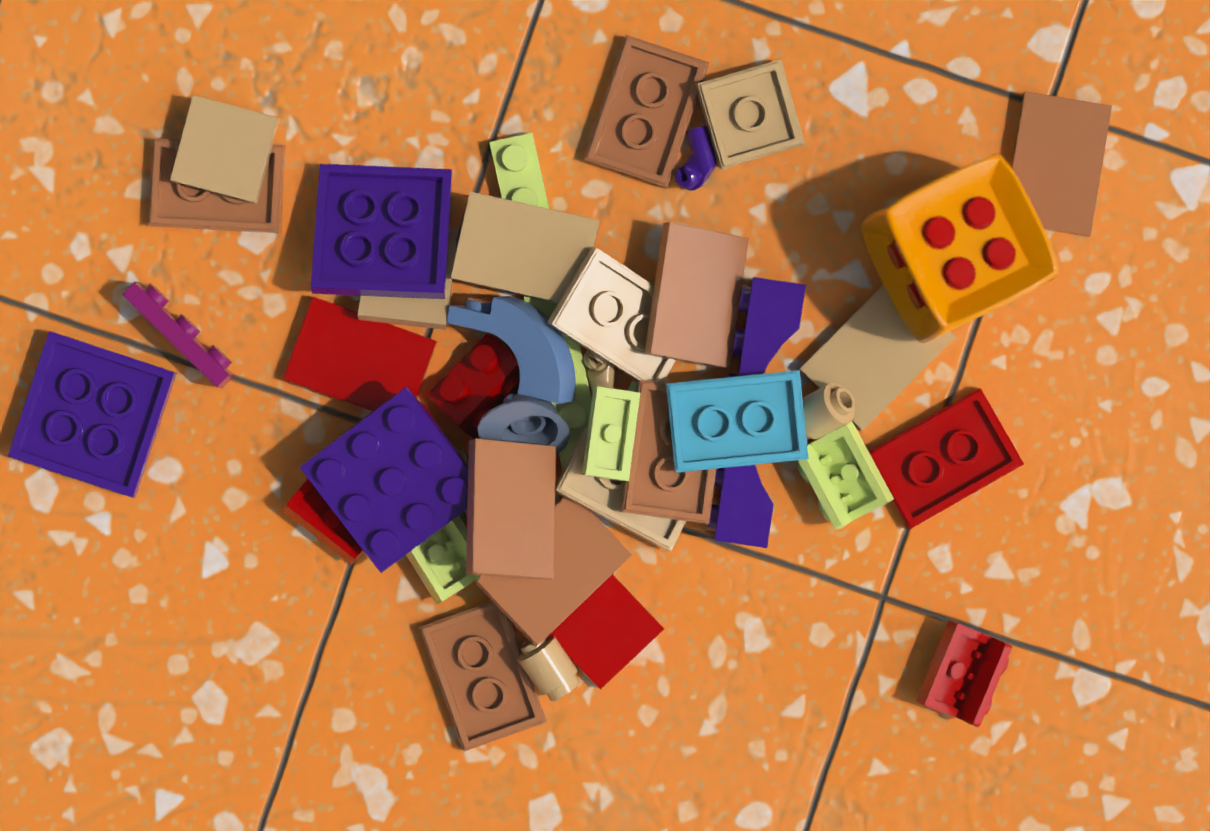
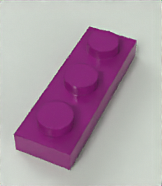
M134 282L122 294L216 387L223 388L235 376L227 368L232 361L214 344L207 349L196 338L201 331L186 316L181 314L176 319L164 307L169 300L153 284L149 283L145 288L142 284Z

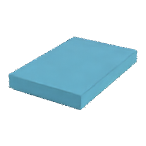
M800 370L666 384L675 473L809 459Z

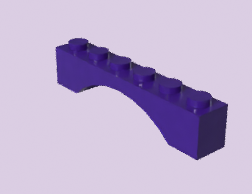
M753 277L750 287L742 286L738 312L747 314L744 330L736 329L732 355L740 356L738 374L729 373V377L764 374L769 362L781 346L800 329L805 284ZM756 466L716 468L714 486L721 487L719 504H712L710 521L707 524L706 530L715 531L713 538L715 541L767 548L774 504L762 485Z

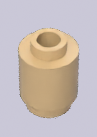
M831 382L802 398L807 439H819L850 423L855 417L854 397L848 389L838 383Z
M554 635L547 636L536 647L529 640L521 645L520 649L523 653L518 657V662L539 693L547 695L550 701H556L564 697L580 683L575 675L577 668Z

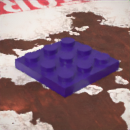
M320 164L311 275L312 294L445 299L452 169Z
M49 331L8 457L136 498L177 372Z
M408 386L300 466V469L380 573L464 512L468 505V464Z

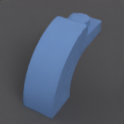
M511 296L493 297L492 302L467 298L466 304L449 306L446 323L491 333L501 338L511 348L516 356L520 370L518 394L557 404L574 401L576 377L572 355L561 332L547 324L549 318L533 305Z

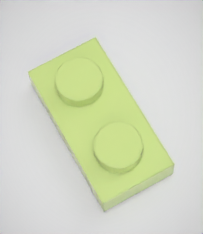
M599 386L593 387L582 475L629 481L640 400L639 392Z

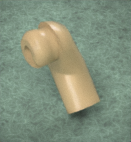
M587 350L584 356V364L589 368L587 378L592 394L593 387L596 386L613 388L615 367Z

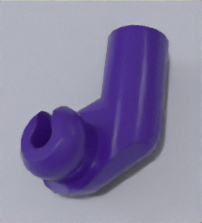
M707 126L698 127L686 132L692 154L682 168L680 167L676 171L675 180L678 186L689 191L702 187L717 164Z

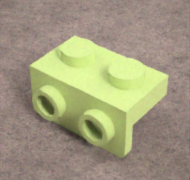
M852 421L807 444L809 459L797 461L800 475L807 483L811 484L818 497V507L821 514L828 522L832 523L836 530L894 499Z
M463 512L406 554L436 604L449 598L482 576L466 574L467 528Z

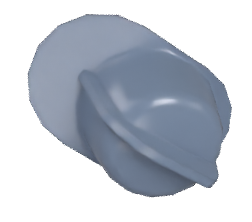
M514 393L506 396L502 405L489 410L480 419L477 426L479 437L482 439L556 446V455L567 446L570 439L569 426L558 415L552 402Z

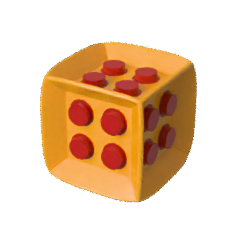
M993 154L988 158L973 162L915 190L895 202L888 209L872 213L861 224L870 257L896 310L908 330L922 344L1007 304L1039 286L1051 282L1059 274L1056 258L1045 230L1018 177L1000 154Z

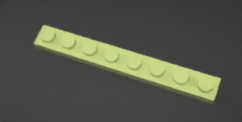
M533 133L489 142L502 199L549 209ZM524 295L525 302L539 309L549 319L558 305V302ZM561 333L572 355L576 377L574 401L560 404L552 402L558 415L568 424L570 431L568 444L559 453L563 471L589 420L592 397L580 344Z

